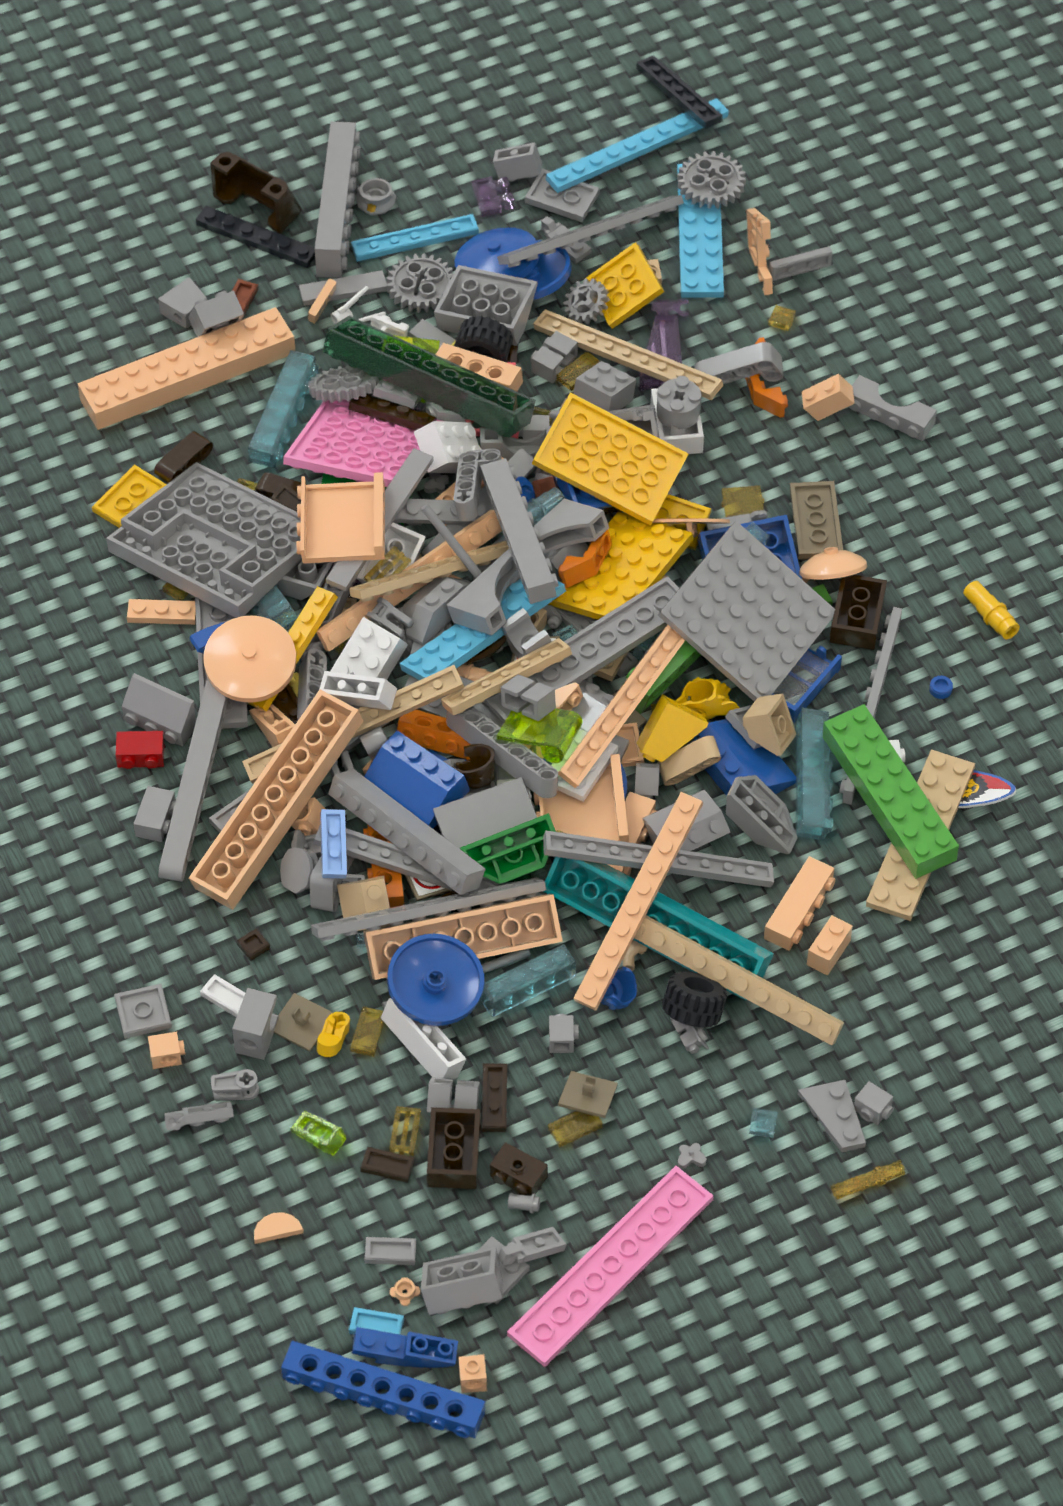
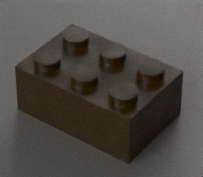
M860 575L841 577L831 625L830 643L870 650L875 649L887 580Z
M431 1107L427 1187L477 1189L481 1127L480 1109Z

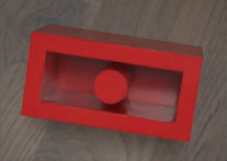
M163 731L116 732L117 768L164 767L165 743Z

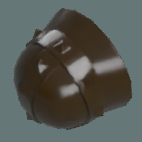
M485 744L465 746V757L469 756L470 760L462 763L457 762L455 767H452L465 776L470 789L488 786L495 779L494 749Z

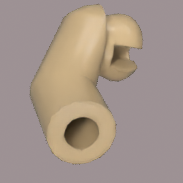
M633 940L623 958V967L633 971L635 956L638 953L643 954L646 952L647 947Z

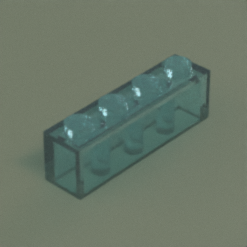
M563 944L485 982L480 1000L491 1017H494L576 977V961Z

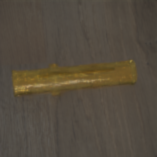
M901 1160L883 1167L876 1166L873 1168L874 1170L831 1185L833 1196H835L836 1200H839L878 1184L880 1186L885 1185L886 1181L904 1176L906 1173Z

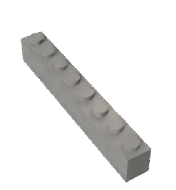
M506 458L480 465L485 488L530 604L557 597L555 587L559 586L556 574H551L550 572L552 571V565L549 557H544L546 550L543 542H538L540 540L537 526H532L534 519L531 511H526L528 509L525 496H520L522 489L520 482H515L514 480L516 479L514 467H509Z
M351 769L334 775L328 794L458 894L461 895L480 887L485 872L483 866L356 770Z

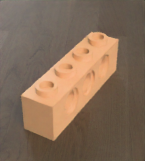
M446 343L441 345L432 359L434 376L456 382L459 385H466L500 398L512 400L523 383L521 367Z

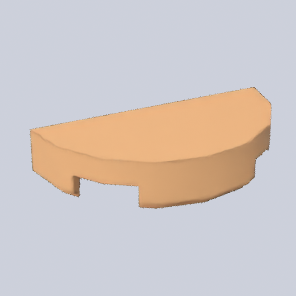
M272 1213L258 1222L254 1230V1243L258 1244L304 1233L300 1222L292 1215Z

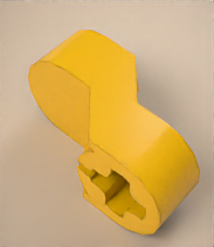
M334 1012L327 1017L322 1032L317 1038V1053L319 1055L333 1057L341 1050L345 1036L350 1028V1016L348 1014Z

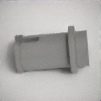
M510 1193L508 1209L528 1210L532 1214L534 1211H539L540 1197H537L535 1194L527 1196Z

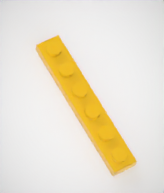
M318 586L288 632L295 646L296 664L338 598L335 593ZM278 694L263 701L248 703L267 712Z

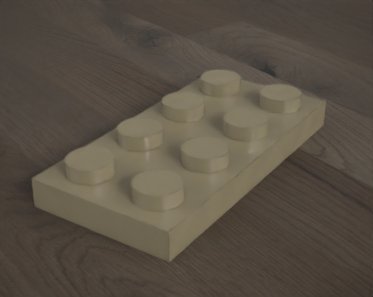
M834 481L790 483L789 489L798 559H810L814 555L824 552V549L828 547H838V550H843Z

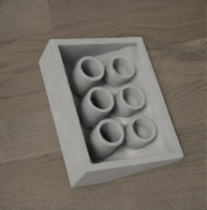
M458 265L434 310L437 328L458 333L465 319H469L472 316L490 317L504 324L506 329L510 330L513 336L512 345L517 346L525 331L538 283L533 280Z

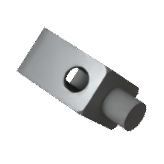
M188 277L158 299L159 310L165 317L184 328H188L191 326L188 317L195 302L206 298V296Z

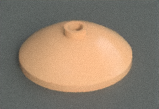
M828 547L824 549V552L814 555L802 565L800 576L815 580L846 577L867 568V561L853 552L838 550V547Z

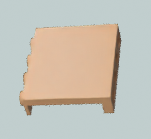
M383 472L374 473V481L306 485L305 476L301 477V486H297L298 499H301V504H297L298 518H301V522L297 523V535L301 536V541L296 542L297 555L302 556L303 564L385 559V483Z
M620 754L610 755V764L584 802L558 790L556 796L552 798H542L534 793L535 805H540V811H536V816L540 817L549 813L556 832L629 842Z

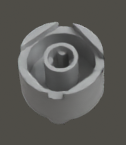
M678 376L676 379L666 381L658 388L657 417L663 425L670 428L671 426H676L678 429H686L698 421L701 411V391L695 383L685 376Z

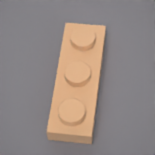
M129 599L127 622L195 625V601Z

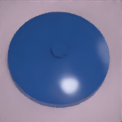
M517 228L488 230L474 236L458 250L455 257V267L457 268L460 265L524 278L535 268L539 258L531 261L523 259L520 261V265L508 267V264L499 265L497 256L537 243V241L527 231Z
M561 246L555 248L556 252L548 255L540 253L535 268L523 278L537 281L538 283L533 300L555 292L568 280L572 264L565 248L561 249Z
M424 934L408 940L394 953L387 972V987L394 1004L406 1016L426 1025L442 1026L462 1020L475 1009L484 988V972L476 954L460 940L443 934Z

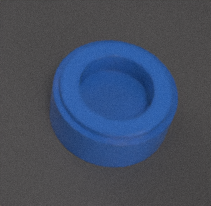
M936 676L931 680L929 691L932 696L938 699H945L951 695L953 683L948 677Z

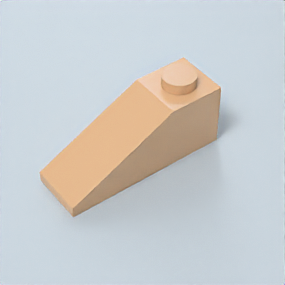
M271 704L267 712L257 707L249 710L250 715L272 747L283 743L295 726L273 704Z

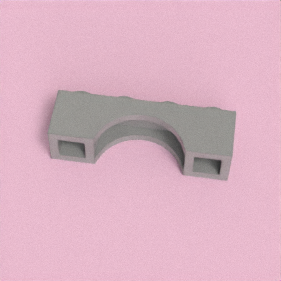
M859 375L852 385L855 404L848 406V408L884 423L892 429L908 434L912 438L923 441L935 424L937 410L918 401L903 407L891 405L881 398L878 391V383Z
M546 426L539 436L525 440L509 436L502 427L480 428V447L482 450H499L501 457L506 458L507 461L521 448L534 458L551 426Z

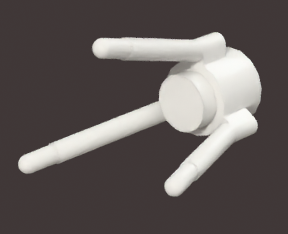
M365 286L346 304L330 314L333 323L338 328L344 326L346 329H349L354 325L370 321L372 315L351 321L353 314L349 309L369 289L368 286ZM381 312V313H377V314H375V315L382 316V315H386V313H385V312Z

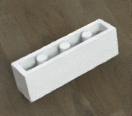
M391 998L388 999L381 1019L427 1072L434 1078L453 1080L458 1078L466 1058L440 1028L419 1023L409 1018L398 1009Z

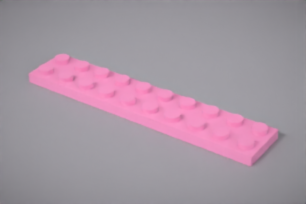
M675 1166L507 1331V1336L543 1367H546L713 1201V1195L679 1167Z

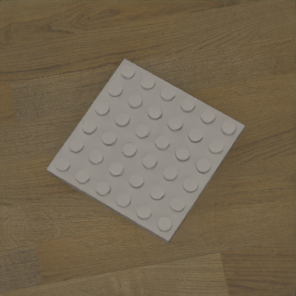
M735 521L658 613V616L755 702L761 696L772 695L831 621L835 608L742 525Z

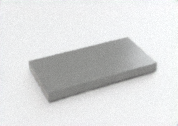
M522 777L433 808V813L442 836L459 849L470 843L537 818Z

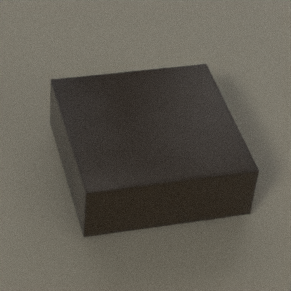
M257 929L237 940L238 947L250 961L270 949V944Z

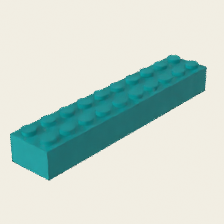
M555 857L545 880L546 890L544 892L554 894V897L611 927L635 879L607 864ZM660 892L656 894L646 914L648 917L761 978L764 977L774 955L769 950ZM635 938L633 939L634 941H636V942H638V943H640V944L646 946L647 948H649V949H651V950H653V951L659 953L660 955H662V956H664V957H666V958L672 960L673 962H675V963H677V964H679V965L685 967L686 969H688V970H690V971H692V972H694V973H697L696 971H694V970H692V969L686 967L685 965H683V964H681V963H679V962L673 960L672 958H670V957H668V956L662 954L661 952H659V951H657V950L651 948L650 946H648V945H646V944L640 942L639 940H637V939H635ZM727 989V991H729V992L735 994L736 996H738V997H740V998H742V999H744V1000H747V999L743 998L742 996H740V995H738V994L732 992L731 990Z

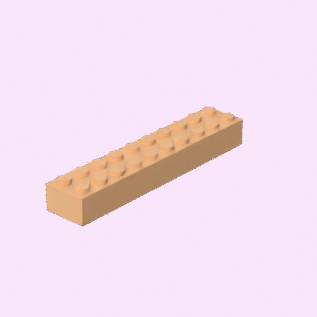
M274 307L78 383L80 401L97 430H100L295 354L294 335L278 309Z
M321 689L318 691L189 876V880L196 890L234 910L363 723L358 709Z

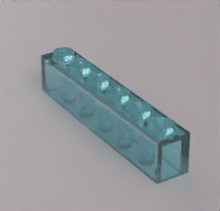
M290 350L248 447L249 462L274 468L277 460L282 459L283 446L285 443L288 444L291 435L290 430L297 423L298 411H302L304 407V397L310 393L309 381L318 374L319 367L316 365L314 355Z
M802 708L796 718V823L798 837L824 840L827 833L831 832L833 828V818H830V812L833 807V799L830 798L833 786L830 773L833 762L829 759L831 750L822 737L823 724L829 720L828 711Z

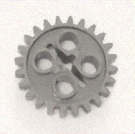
M704 151L703 156L696 153L695 159L688 157V162H683V167H679L677 175L678 188L681 195L685 194V200L692 198V204L699 202L700 207L707 204L708 209L712 205L719 209V204L721 203L727 207L728 201L735 203V198H740V193L744 192L746 182L745 171H742V165L737 166L738 160L731 161L730 155L724 158L722 152L719 156L715 155V151L711 155Z
M423 253L421 258H418L414 254V259L406 256L405 262L399 259L398 266L392 265V271H388L387 292H389L390 299L394 298V304L401 302L402 309L409 306V312L413 308H417V313H420L421 309L424 308L428 313L430 307L434 310L436 309L453 276V268H448V262L442 263L441 258L435 261L434 255L426 258L425 253Z
M347 365L345 368L338 366V369L330 368V370L322 371V374H316V377H312L308 385L309 392L312 398H316V400L322 399V402L330 400V403L335 400L342 402V400L350 401L351 398L359 399V396L366 397V393H373L372 390L379 383V375L376 369L372 370V367L366 368L365 365L358 367V365L353 367Z

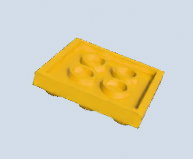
M636 242L586 277L589 281L592 278L597 282L600 281L608 290L607 296L610 298V301L605 302L608 309H603L602 312L612 329L665 292Z

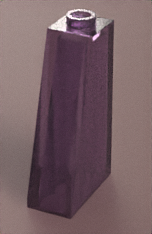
M656 315L646 350L682 364L678 315ZM639 373V390L657 389L665 383L644 373Z

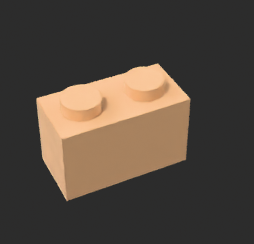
M839 374L802 391L803 409L817 421L855 404L853 386Z
M831 915L808 950L807 965L828 976L851 941L853 926Z

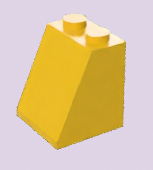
M662 694L636 744L644 758L655 762V760L663 762L707 728L709 723L702 714Z

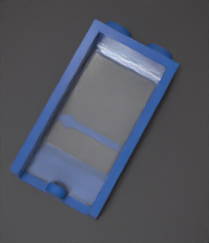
M819 646L816 652L808 648L772 693V695L784 694L793 724L831 678L840 671L842 656L838 654L833 661L826 659V649L823 646Z

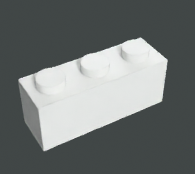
M324 671L320 685L321 690L349 705L385 710L392 709L397 688L384 678Z

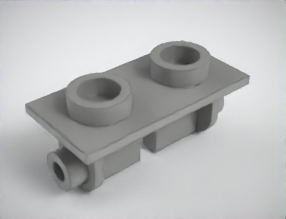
M670 1018L679 1034L687 1030V1032L680 1036L687 1051H690L691 1054L697 1053L702 1045L707 1050L709 1049L705 1041L708 1039V1036L702 1027L689 1026Z

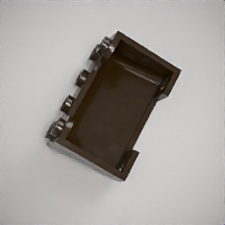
M230 152L219 154L210 163L213 197L224 203H232L242 194L247 195L274 210L268 217V225L272 230L280 234L301 213L302 208L287 183Z

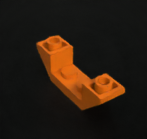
M764 337L759 338L755 344L765 342ZM760 373L746 377L745 380L753 405L778 417H784L785 408L788 407L787 396L782 394L781 388L765 389L764 381L759 379Z
M608 530L596 541H591L583 557L566 556L558 570V575L565 588H569L598 573L612 546Z

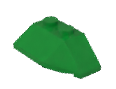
M548 813L460 847V849L485 868L484 878L501 885L545 868L549 856L544 855L543 835L545 831L556 832Z

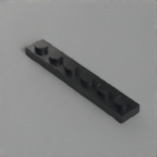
M654 55L636 62L638 71L702 127L707 129L723 122V115Z
M207 205L196 218L197 226L305 268H308L315 258V247Z

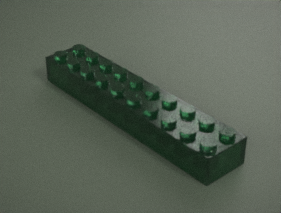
M352 316L344 318L327 329L322 352L330 355L331 358L348 363L350 367L361 369L367 372L368 375L385 380L388 384L398 386L410 394L422 397L427 402H433L446 411L459 414L463 419L472 420L483 428H489L498 432L499 435L509 438L531 422L536 400Z

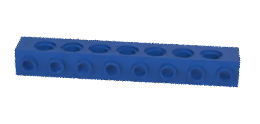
M295 1341L291 1342L281 1366L282 1378L291 1384L298 1385L300 1383L309 1386L310 1389L316 1392L325 1391L332 1393L341 1400L351 1399L357 1401L361 1406L368 1408L373 1406L389 1415L398 1414L405 1416L411 1422L419 1423L421 1421L430 1424L431 1427L437 1430L446 1429L452 1431L462 1438H476L485 1414L484 1400ZM310 1366L316 1368L311 1372L305 1371V1368ZM332 1374L340 1375V1377L337 1379L329 1378V1376ZM358 1381L364 1383L360 1387L353 1386L352 1384ZM380 1389L388 1390L386 1394L377 1393ZM403 1397L412 1398L409 1402H403L401 1399ZM429 1404H434L437 1406L435 1409L432 1410L425 1408V1406ZM452 1412H459L461 1415L458 1417H451L449 1414Z

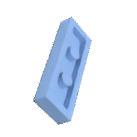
M321 809L322 878L346 879L345 810Z

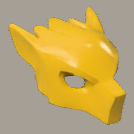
M697 677L692 682L689 681L684 687L682 695L675 700L702 714L706 720L716 716H725L730 710L740 708L729 699L728 693L731 688L725 683L721 684L719 680L712 678L701 679Z

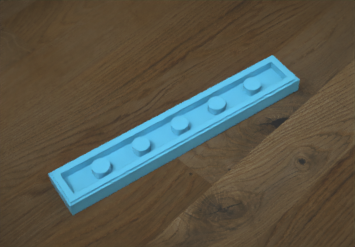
M470 214L351 241V247L358 262L479 234V228L474 215Z

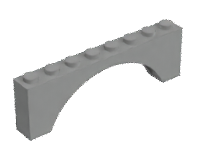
M565 498L533 526L538 528L540 535L538 542H543L546 554L568 545L596 541L609 529L603 510ZM509 549L447 604L453 623L492 636L507 622L501 602L506 588L518 574Z

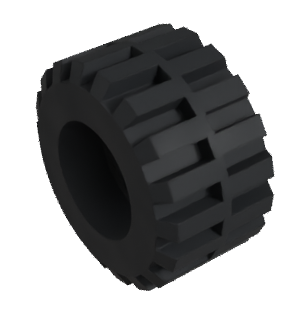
M472 316L469 319H465L461 324L454 346L506 362L513 336L510 330L506 329V326L497 320H493L490 317Z
M674 973L668 980L662 1009L672 1019L694 1027H712V1025H717L721 1020L728 992L720 983L699 973Z

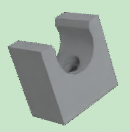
M524 608L508 618L507 622L502 626L509 647L518 659L552 642L545 630L538 632Z
M247 988L232 1028L235 1053L262 1060L265 1059L279 1019V1015L272 1014L277 1001L275 994Z

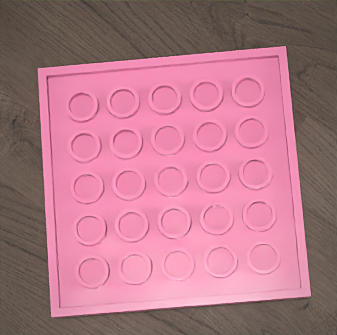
M327 400L320 405L284 455L283 464L296 469L312 470L315 473H326L337 478L353 479L356 482L374 481V473L383 472L385 487H388L413 448L420 450L414 434L415 430L349 410L350 401L342 400V402H338V400L330 403V400Z

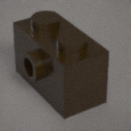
M505 1142L490 1164V1177L500 1185L505 1184L513 1188L519 1195L531 1196L538 1192L548 1177V1165Z

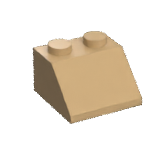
M784 694L757 698L743 716V727L747 730L749 738L776 756H781L797 735Z
M384 876L337 885L343 918L390 908ZM385 924V925H380V926H381V927H387V926H390V925H389V924Z

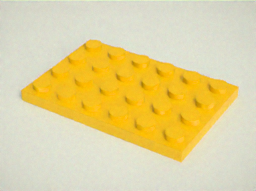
M570 392L535 455L532 465L651 526L689 453Z
M618 511L608 523L612 546L598 573L580 583L565 588L566 592L548 605L599 620L659 582L694 540L693 533L661 523H652L650 526L629 514Z

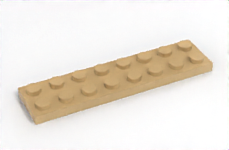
M931 750L917 784L949 830L974 772L975 763ZM891 842L867 898L866 907L911 921L931 872L915 879Z

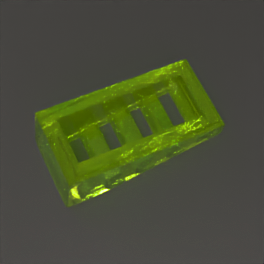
M305 1110L290 1128L293 1133L332 1156L336 1154L346 1141V1135L341 1127ZM310 1121V1125L304 1130L303 1128Z

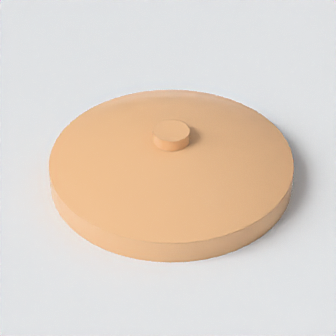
M260 616L237 617L218 627L208 639L204 650L205 672L212 686L225 697L239 702L263 701L281 692L292 679L296 668L295 646L288 632L275 621Z

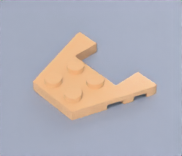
M755 208L747 209L748 248L754 266H758V278L760 282H763L764 295L773 294L772 276L766 265V257L770 255L769 247L766 244V239H771L770 220Z

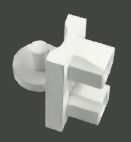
M373 314L370 318L371 325L368 335L377 338V342H382L384 339H387V341L400 338L406 339L409 325L394 323L386 315L378 316Z

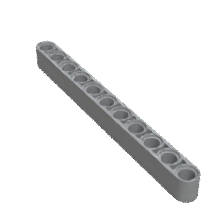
M208 677L160 861L159 878L181 882L184 880L229 698L219 693L212 686Z

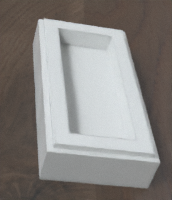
M214 974L201 989L200 995L237 1017L245 992Z

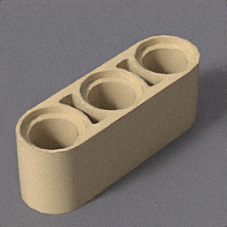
M705 736L677 750L663 762L658 761L657 764H660L659 771L664 785L670 786L719 762L721 755L714 736Z

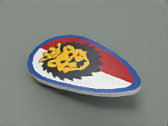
M974 770L958 808L978 807L1001 802L1015 795L1016 788L1011 782L1000 776Z

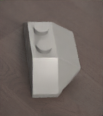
M443 577L434 578L432 582L423 587L403 605L404 614L414 622L411 628L405 626L407 638L421 645L427 643L452 620L447 604L471 582L464 579Z
M756 775L735 778L727 794L726 815L756 844L784 854H790L798 838V833L796 829L794 830L792 818L786 804Z

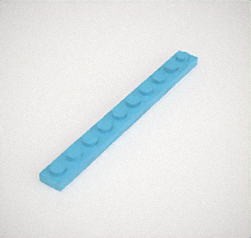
M717 98L708 102L723 115V119L728 117L729 110ZM682 113L546 174V181L559 193L704 127L688 113Z

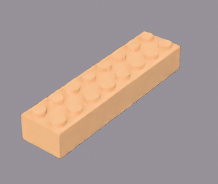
M545 894L451 913L445 916L426 918L421 921H411L397 926L382 927L374 931H363L371 974L374 980L387 977L390 961L401 945L414 937L424 934H443L456 938L466 944L476 954L478 959L563 942L554 894Z

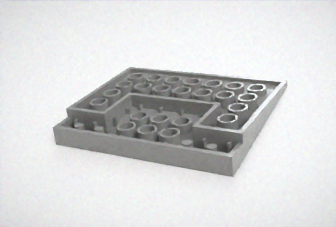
M197 462L121 519L122 526L106 538L108 552L235 618L245 616L302 559L301 555H297L296 542L301 541V536L297 535V523L301 522V518H298L296 511Z

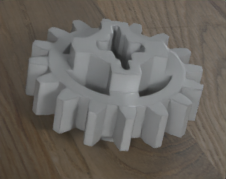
M585 278L583 284L577 281L576 288L570 287L572 292L565 295L568 301H565L564 305L567 307L565 312L573 321L581 324L584 321L588 325L590 319L596 322V316L604 315L602 310L608 309L605 302L610 301V298L607 296L608 290L600 281L597 282L593 278L589 281Z

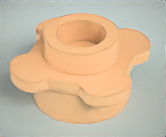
M401 1278L395 1284V1287L390 1289V1295L400 1300L402 1306H408L414 1297L420 1295V1288L415 1286L408 1278Z

